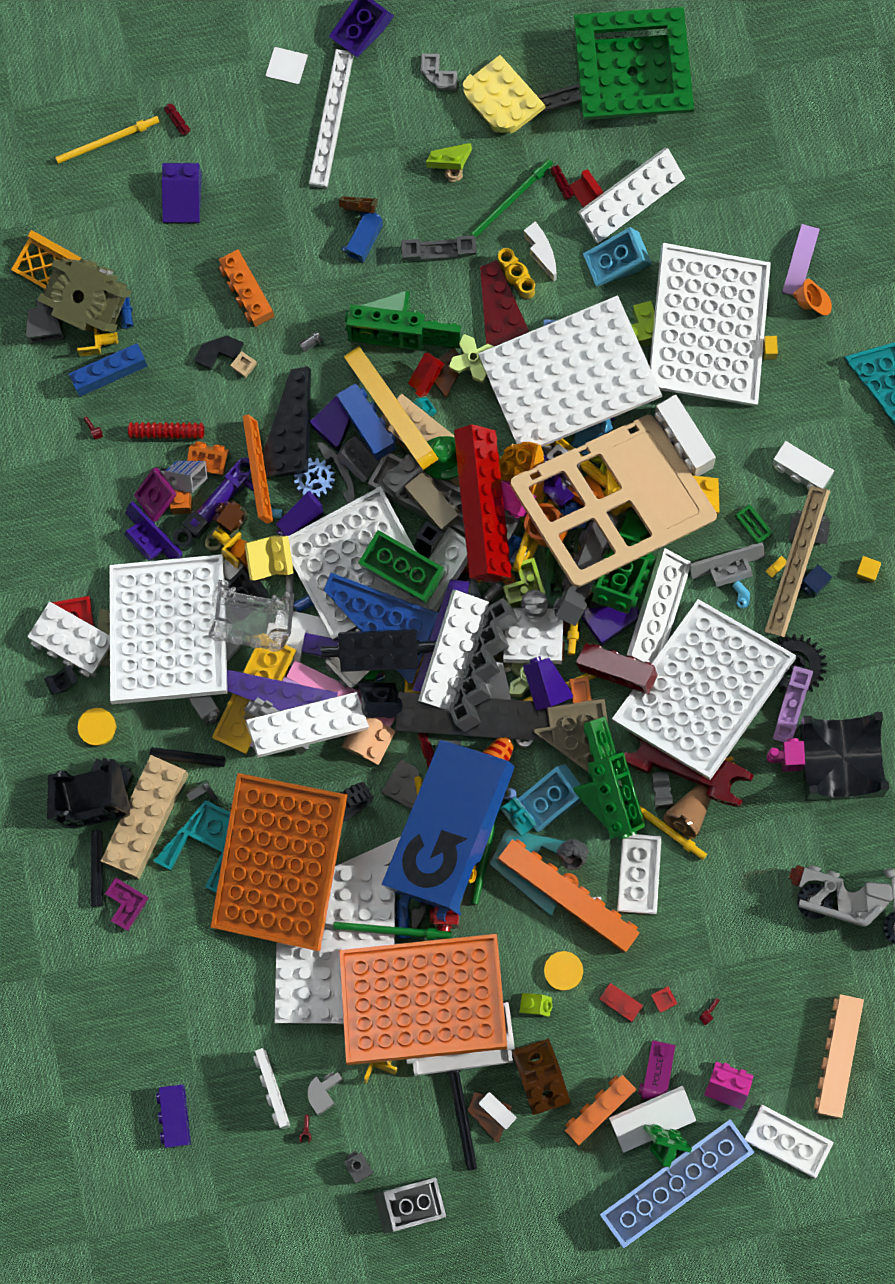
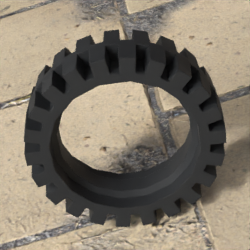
M364 782L352 785L350 788L340 792L348 794L343 822L348 821L351 817L353 818L355 814L360 813L362 809H365L373 801L374 797Z

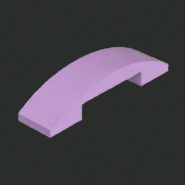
M801 225L782 293L793 296V292L803 285L820 230L819 228Z
M794 666L775 727L774 740L787 742V739L794 737L813 671Z

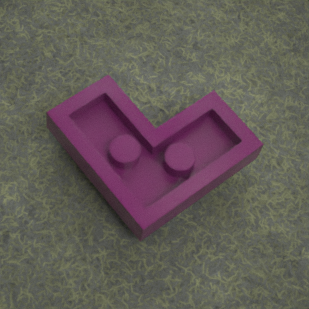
M116 877L105 893L121 904L111 921L129 931L149 898Z

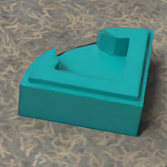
M427 397L417 398L413 402L429 416H434L437 413Z

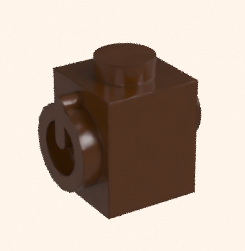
M233 500L231 502L224 501L215 509L216 514L212 520L228 531H235L242 524L245 515L240 510L241 506Z

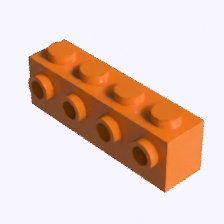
M239 249L220 258L218 269L223 277L227 276L229 281L226 283L230 291H235L237 294L235 299L240 308L244 307L246 311L244 315L248 323L252 322L254 327L273 318V310Z
M616 1075L608 1083L610 1087L606 1091L602 1089L594 1096L596 1101L591 1106L587 1103L579 1111L581 1115L577 1119L573 1117L565 1124L567 1129L564 1132L578 1146L636 1091V1088L623 1075L620 1078Z

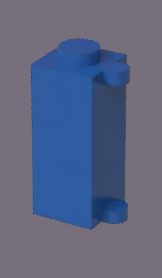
M360 213L362 219L347 247L343 246L341 249L347 256L364 263L383 227L382 218L377 213Z

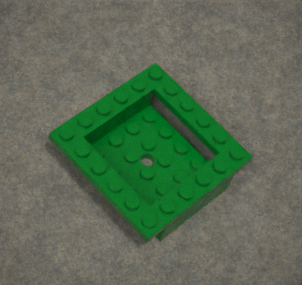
M684 7L574 15V47L580 112L583 113V120L694 112ZM667 28L666 35L595 40L594 33ZM630 69L636 70L637 75L630 76L628 75L627 71Z

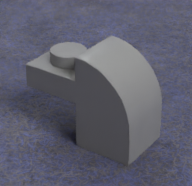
M331 1072L326 1075L322 1083L318 1077H315L309 1085L308 1099L317 1115L322 1114L335 1105L327 1091L343 1081L338 1072L336 1074Z

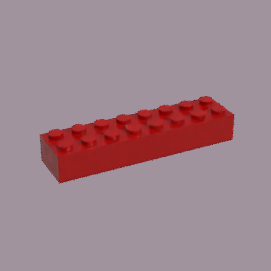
M470 424L454 430L469 578L496 583L512 578L497 436L495 430Z

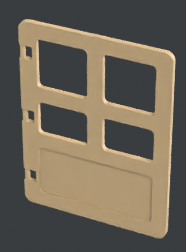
M652 415L643 416L628 425H624L587 442L585 445L546 461L529 471L518 474L510 481L511 489L567 578L575 587H581L713 523L717 518L715 509ZM635 427L637 432L630 434L628 429ZM587 449L589 454L581 457L579 452ZM595 456L602 458L621 490L602 499L596 498L577 468L578 464ZM538 472L540 477L532 480L530 475ZM559 473H564L583 502L584 507L550 522L533 497L529 487ZM627 502L632 505L651 537L633 546L626 545L607 515L608 511ZM589 520H594L614 551V555L581 570L562 543L559 535Z

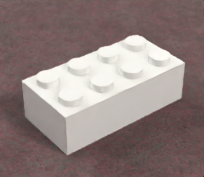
M674 395L656 406L655 419L692 476H701L713 469L716 457L678 397Z

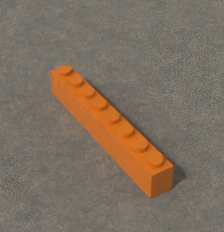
M518 839L510 841L497 859L499 862L623 953L627 952L639 935L636 925L630 921L624 922L620 919L622 917L621 914L613 909L609 911L605 908L606 904L597 897L596 899L590 897V892L582 886L579 888L573 884L574 880L566 874L564 876L560 875L557 872L558 868L553 864H545L541 861L542 857L535 851L530 853L525 849L526 845Z

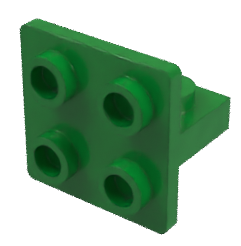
M656 1124L651 1126L644 1125L643 1129L653 1140L650 1150L662 1166L670 1168L672 1161L676 1158V1150L691 1153L692 1148L679 1131L675 1129L664 1130Z

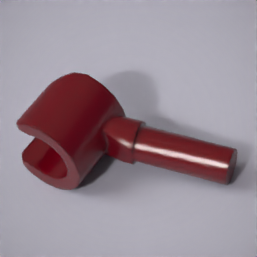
M87 416L84 417V421L88 425L93 438H102L101 428H94Z
M715 998L710 1007L701 1014L700 1020L704 1025H707L714 1019L710 1013L719 1003V999Z
M304 1115V1128L299 1136L301 1143L302 1135L304 1134L309 1136L308 1143L312 1139V1135L309 1132V1115Z

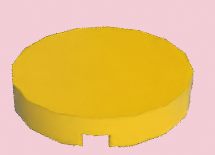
M92 708L82 714L77 728L84 742L93 746H102L113 739L117 726L110 712L103 708Z
M567 951L556 952L546 961L544 967L545 978L548 984L556 990H571L582 979V963L573 953Z

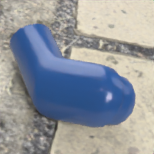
M513 535L509 539L510 560L522 542V539L517 535Z

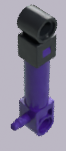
M249 458L238 460L224 476L225 480L197 511L194 510L182 524L184 528L175 531L173 540L181 551L190 550L194 545L193 537L199 540L210 528V523L213 521L212 518L216 514L215 509L221 502L230 501L237 492L241 493L245 487L254 492L253 482L251 481V469L246 473L241 472L243 467H250ZM183 536H187V537H188L187 542H185V543H180V542H179V540H180L181 537H183Z

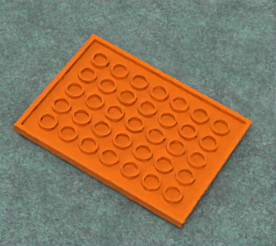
M237 773L211 928L320 951L348 794Z
M497 934L339 950L347 1065L508 1049Z

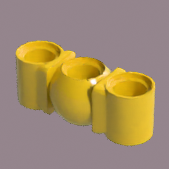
M501 249L498 253V263L505 273L506 280L510 284L515 285V289L519 291V295L523 299L532 298L535 295V282L530 278L527 267L518 262V258L515 257L511 249ZM503 257H510L511 260L508 261V262H505V261L502 260V258H503ZM515 271H519L521 275L514 276L512 275V273ZM524 286H530L532 289L529 291H525L522 288Z

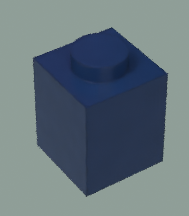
M817 565L802 580V590L807 595H812L815 598L830 583L832 576L820 565Z

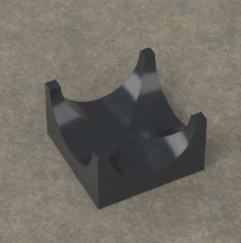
M874 712L868 716L844 720H820L812 716L803 717L799 728L800 740L804 741L805 766L803 767L805 801L884 797L889 790V781L885 778L881 751L883 712Z

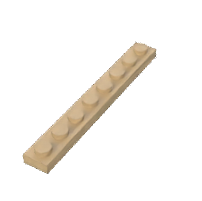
M810 486L765 629L766 633L785 637L830 491L827 489Z

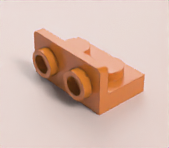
M196 441L189 446L187 461H206L207 472L223 475L229 450L224 449L225 446L213 445L212 447L206 446L205 442Z

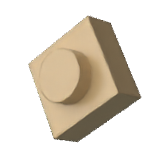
M241 351L230 366L246 378L257 365V362Z

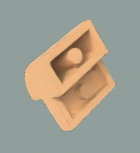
M366 717L369 725L368 730L348 734L342 748L379 765L396 730L386 726L376 718Z

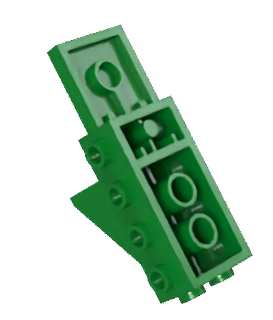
M404 291L363 305L350 304L349 311L345 313V330L348 332V341L420 351L423 349V344L460 349L461 326L455 323H439L435 320L425 321V314H421L418 311L410 312V291ZM397 333L399 337H394L393 335Z
M629 510L619 534L627 546H633L651 537L638 514ZM611 546L608 549L610 554H606L604 559L614 555ZM653 552L598 578V582L594 581L591 592L594 593L592 601L628 614L631 607L635 608L638 601L636 594H641L644 586L642 582L648 577L650 570L647 567H652L655 559V556L652 555Z
M601 717L584 723V734L589 740L590 754L594 757V761L588 763V772L593 781L576 786L573 790L606 827L610 839L617 837L618 840H622L637 834L636 831L646 826L624 752L616 754L606 717ZM618 780L622 782V786L618 785Z

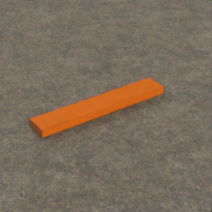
M247 414L242 417L257 514L259 519L268 524L273 522L258 421Z

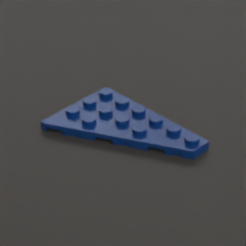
M330 573L324 588L329 597L361 631L416 629L417 640L421 642L429 641L438 616L437 612L334 573ZM424 653L418 655V665H420ZM418 668L397 669L409 683H413Z

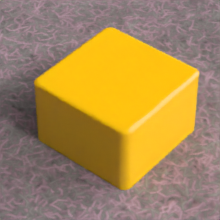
M777 336L764 337V360H775L777 358Z
M863 556L856 577L874 583L881 562Z

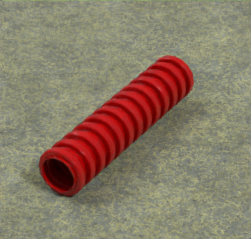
M130 422L128 424V437L130 439H133V437L139 439V437L141 439L145 437L147 439L151 437L153 439H156V437L162 439V437L168 439V437L174 439V437L176 439L180 437L182 439L186 437L188 439H191V437L203 439L204 424L203 422H200V424H197V422H194V424H191V422H188V424H185V422H182V424L179 422L176 424L173 422L170 424L168 422L164 424L162 422H159V424H156V422H153V424H150V422H147V424L141 422V424Z

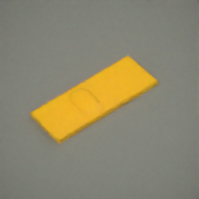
M781 556L765 572L772 578L786 565L787 561Z

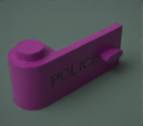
M652 1040L645 1081L640 1083L638 1095H642V1100L648 1101L667 1093L676 1045Z

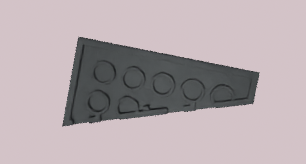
M308 366L291 369L263 450L266 479L308 472L311 369Z

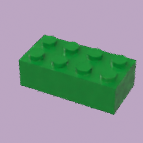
M377 530L358 562L361 568L427 605L446 573L444 567Z

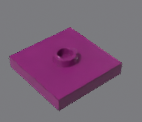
M159 468L151 470L134 494L150 519L156 522L177 495Z

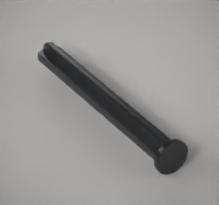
M455 1070L446 1072V1075L449 1074L466 1169L470 1171L477 1169V1163L459 1074L462 1071Z

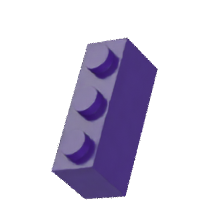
M185 1085L159 1087V1092L156 1093L157 1104L161 1105V1112H158L159 1124H163V1132L160 1133L161 1144H165V1148L190 1146L191 1139Z

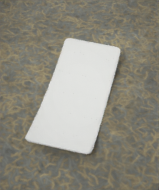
M490 1092L479 1102V1105L505 1129H508L516 1120V1116Z

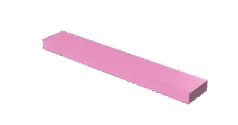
M296 660L286 677L304 686L338 692L337 697L357 692L360 700L357 690L351 689L349 686L345 688L339 681ZM374 717L390 728L395 720V717Z

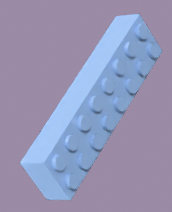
M731 1120L725 1122L691 1147V1153L684 1152L672 1161L670 1168L664 1167L600 1214V1217L622 1248L635 1241L754 1153Z

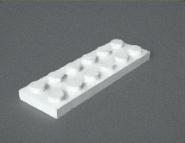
M665 147L578 211V214L594 241L599 243L682 182L685 177L671 152Z
M666 548L659 549L627 652V656H632L637 661L643 663L649 662L652 664L668 642L690 570L689 565L692 563Z
M452 590L418 701L449 711L450 704L454 701L457 693L456 688L460 677L464 675L467 658L470 651L474 648L479 626L483 624L484 613L489 605L488 601Z
M357 692L246 720V726L257 758L368 730L369 728L366 717L362 713Z

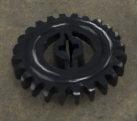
M793 634L792 640L789 639L788 635H785V642L778 638L779 646L791 653H801L807 658L809 668L805 666L804 658L796 654V659L793 663L797 661L799 662L797 667L813 671L808 691L813 692L812 685L819 687L817 681H824L821 675L827 673L826 670L822 669L827 666V663L821 662L826 658V655H819L823 648L816 650L817 642L811 645V638L809 637L804 641V635H801L799 640H797L796 634ZM793 663L787 670L790 674H792L794 668ZM784 674L775 687H781L780 693L787 689L790 677Z

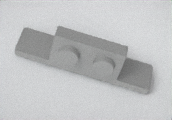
M763 543L753 544L691 563L689 565L691 577L694 579L711 574L716 587L752 577V570L748 562L765 557Z

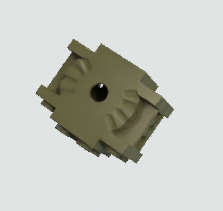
M61 258V260H53L51 265L54 267L44 294H40L37 301L52 307V316L82 330L94 331V327L102 331L115 332L118 326L115 324L125 298L130 297L132 290L127 289L126 284L117 281L118 276L113 274L114 271L112 269L97 266L98 263L89 259L72 260Z

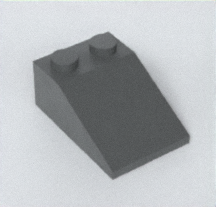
M436 1177L374 1194L383 1233L402 1230L446 1217Z

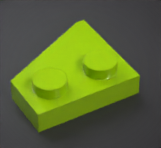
M471 143L431 151L426 160L427 168L462 170L472 151Z

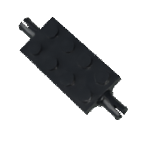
M416 629L339 632L338 646H321V658L338 657L340 659L341 672L413 669L419 667L418 655L420 653L433 652L437 640L420 642L417 640Z

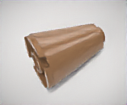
M698 784L665 813V823L675 831L677 829L681 831L683 837L695 839L699 834L711 799L705 796L708 788Z

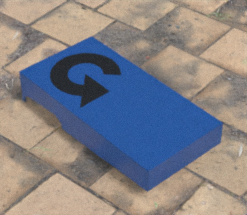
M439 741L382 882V885L389 890L402 895L400 899L401 907L409 909L408 903L410 899H415L438 907L439 909L436 914L438 920L445 922V915L448 911L461 916L460 904L475 864L481 861L515 768L508 760L447 741Z

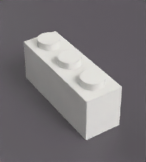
M785 441L772 463L778 472H785L790 475L793 481L806 485L808 490L810 486L825 488L834 473L833 469Z

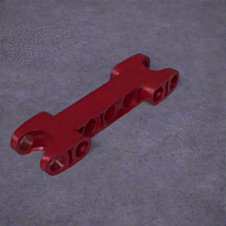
M629 732V734L640 740L641 745L636 752H624L627 765L647 774L651 773L653 766L707 787L708 790L705 796L716 802L732 807H741L743 801L730 792V788L736 781L751 782L754 776L749 771L737 764L724 760L714 776L709 780Z

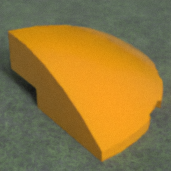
M522 442L512 444L504 449V454L499 458L501 480L510 482L514 476L544 463L541 445L534 442ZM536 472L531 474L530 477L534 480L540 477V475ZM544 481L529 487L530 492L536 496V499L542 498Z

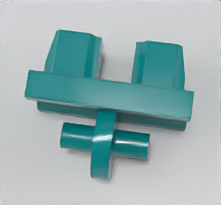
M516 797L500 808L521 837L537 825Z

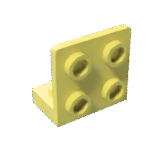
M270 536L245 543L250 580L254 581L276 574L290 575L294 573L288 536Z

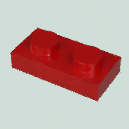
M612 983L609 984L599 999L630 1022L634 1020L643 1007L642 1004Z

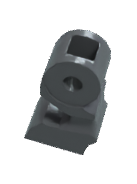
M668 771L652 773L655 810L670 809L673 806V799L670 793L671 786Z

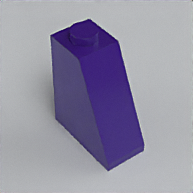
M336 395L310 421V425L314 431L339 452L351 420L340 405Z
M310 490L276 523L278 529L276 532L279 536H290L325 515L322 504Z
M607 606L585 609L581 619L598 643L603 646L637 623L640 612L636 606L635 608L631 607L628 614Z
M541 656L529 659L530 663L523 665L536 710L552 707L573 698L571 690L550 658L541 659Z

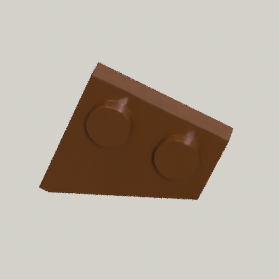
M341 196L339 199V207L347 211L357 210L374 213L378 206L377 198Z
M454 347L438 358V360L445 364L434 384L445 398L449 396V392L459 373L449 369L452 358L460 355Z
M474 1092L468 1112L499 1143L504 1127L479 1105V1102L485 1095ZM501 1102L509 1111H511V1105Z

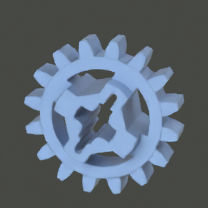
M309 458L308 472L295 474L294 477L297 480L294 483L299 485L297 490L298 492L303 491V496L310 490L313 495H317V498L320 499V494L322 493L327 496V489L332 491L330 484H335V479L332 478L335 474L331 471V465L326 466L325 460L320 463L319 458H316L315 462H312V459ZM324 471L327 474V480L322 477ZM316 476L318 477V480H316V479H314L313 481L311 480V477H313V478H315ZM302 477L307 480L305 486L302 483Z

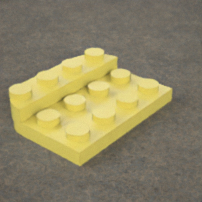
M501 55L475 75L469 74L463 82V89L468 103L472 104L496 133H514L546 108L545 104Z

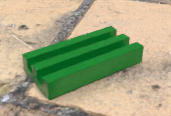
M750 504L734 515L756 544L764 542L773 535V532ZM746 511H749L751 515L755 518V520L759 523V525L763 528V530L766 532L765 535L749 517ZM741 515L744 516V518H745V519L748 521V523L752 526V528L755 530V532L759 535V537H760L759 539H758V537L755 535V533L751 530V528L747 525V523L743 520V518L741 517Z

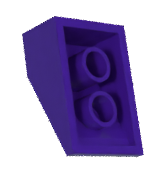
M353 0L329 37L353 55L359 57L385 30L394 15L374 0Z
M162 163L163 223H200L202 171L199 163Z

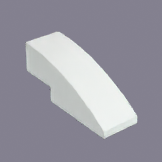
M535 221L524 230V238L532 246L530 248V256L554 282L557 280V272L553 251L544 232Z

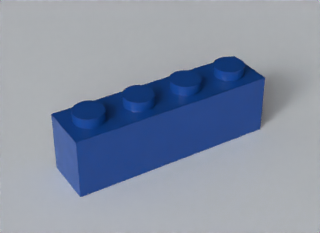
M136 343L69 373V376L80 397L147 367V363Z
M355 383L336 394L340 405L376 460L396 450L395 442L397 440L392 432H387L385 429L387 425L382 417L378 418L376 415L377 409L372 402L369 403L366 398L368 396L363 388L359 389Z

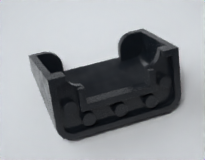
M105 759L104 762L100 763V770L72 776L67 771L60 770L55 774L48 775L47 819L60 826L76 829L125 818L130 815V804L120 765L114 759Z

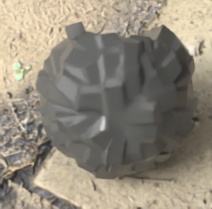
M575 839L563 842L559 849H557V855L563 860L562 865L568 870L579 869L586 863L588 858V848L584 843Z

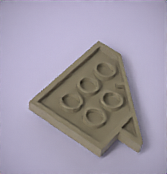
M601 698L546 708L549 726L535 728L533 732L588 772V763L594 761V757L590 754L589 740L584 734V723L601 717H606L607 720L605 699Z

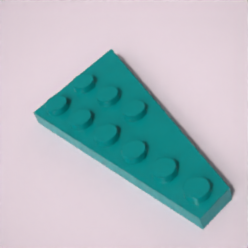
M895 342L845 356L844 360L895 425Z

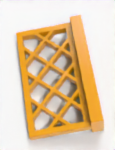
M31 230L28 235L29 239L11 270L46 289L47 285L43 283L46 282L48 284L50 279L46 268L52 267V263L45 265L43 256L51 254L54 259L58 258L60 260L61 258L80 260L81 257ZM31 245L37 246L39 254L29 256L28 250ZM40 257L42 266L33 269L31 260ZM28 261L30 270L24 272L18 270L21 262ZM43 270L45 279L36 280L34 272Z

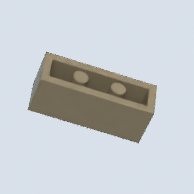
M422 472L404 486L405 491L434 526L444 532L459 520V510L453 503L450 505L447 502L446 494L441 489L437 490L434 486V480L429 475L425 476Z

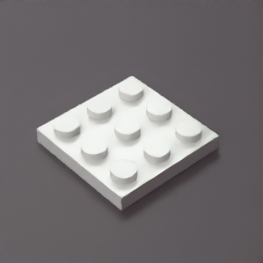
M513 608L519 622L505 629V637L510 647L504 650L503 661L505 663H530L529 659L541 656V659L550 658L553 664H562L563 620L555 616L554 609H547L546 614L541 618L531 619L524 615L522 608Z

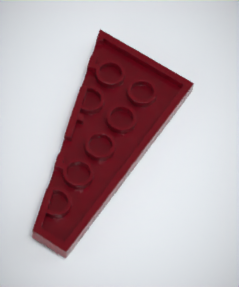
M496 260L481 266L486 344L495 347L529 333L498 261Z

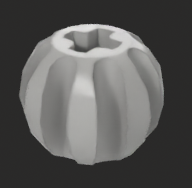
M532 590L523 595L521 606L524 615L531 619H538L546 614L548 603L544 593Z

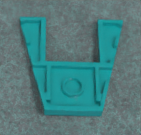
M205 800L190 817V820L177 832V835L153 861L172 870L188 837L191 836L222 852L205 885V888L217 893L230 812Z
M506 829L489 865L529 897L537 906L542 908L549 916H552L557 903L497 859L512 839L514 841L518 839L526 845L525 849L530 853L532 851L539 853L542 847L557 854V849L565 841L528 833L521 837L517 831Z

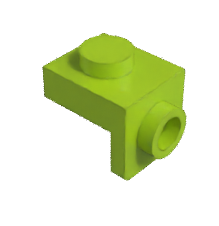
M522 993L519 1013L550 1016L552 997L543 994Z

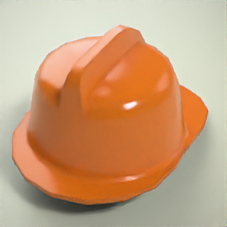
M811 279L804 280L803 285L793 292V297L804 310H815L821 315H828L832 310L828 294Z

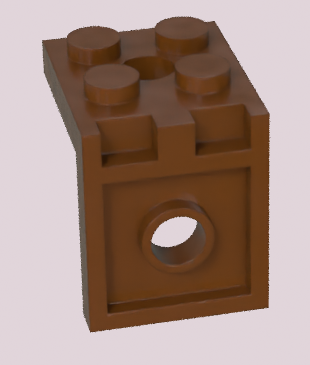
M549 1038L512 1050L513 1058L533 1115L571 1103ZM546 1090H551L548 1094H542Z

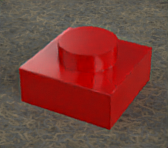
M669 986L651 995L659 1013L678 1004Z

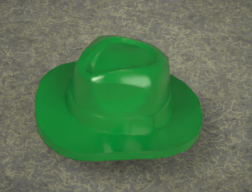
M440 436L427 441L439 460L424 469L426 474L440 480L458 477L455 437Z

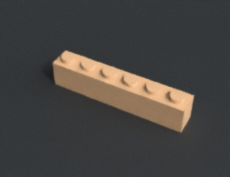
M841 994L838 996V999L834 998L832 1010H835V1016L830 1019L829 1030H832L831 1037H827L825 1049L828 1050L827 1058L823 1057L821 1069H824L823 1077H819L818 1089H821L820 1096H816L814 1108L817 1109L816 1114L838 1119L842 1118L864 999Z

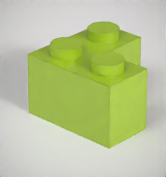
M648 301L633 305L632 314L635 324H631L637 340L641 348L652 345L655 315L652 302Z
M534 558L522 562L520 570L517 572L519 582L503 586L505 599L513 608L521 606L522 597L528 591L537 590L545 594Z

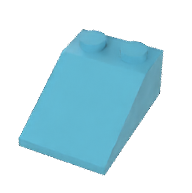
M631 227L583 253L596 286L635 274L652 264L640 233Z
M566 764L555 767L518 798L526 807L525 810L536 822L537 825L534 828L537 832L544 829L582 801L573 790L574 787L581 784Z

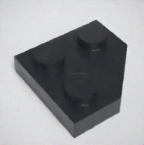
M401 759L385 785L382 794L412 810L417 798L414 777L420 776L418 768Z

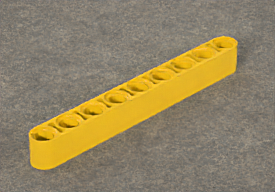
M360 346L346 354L344 358L420 467L424 470L439 460Z

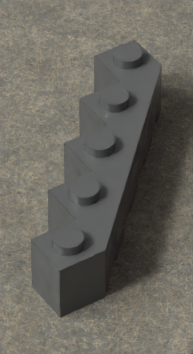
M608 511L607 515L616 527L618 518L611 511ZM589 520L587 530H583L578 539L580 541V550L572 556L574 562L581 570L604 560L602 555L609 546L594 520ZM565 576L562 581L563 595L561 598H557L553 605L555 616L576 626L586 609L587 603L585 602L591 594L595 580L581 587H575Z
M504 598L486 608L483 624L479 626L474 648L470 651L465 664L464 675L460 677L455 699L449 707L455 725L464 732L481 723L475 706L491 697L484 681L500 672L493 656L510 647L503 630L519 622L513 607Z

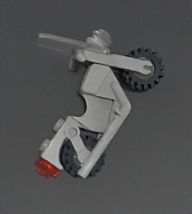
M810 864L808 868L796 865V868H791L788 879L792 880L791 884L802 887L804 883L812 880L824 882V885L818 883L806 885L798 894V908L807 918L821 919L824 916H829L865 927L893 900L894 911L886 916L883 922V931L886 938L895 944V868H885L883 870L884 875L891 878V885L888 883L866 882L859 891L854 893L845 889L843 879L839 878V873L828 870V873L820 872V867ZM835 889L837 895L838 910L832 908L833 898L831 892H833Z

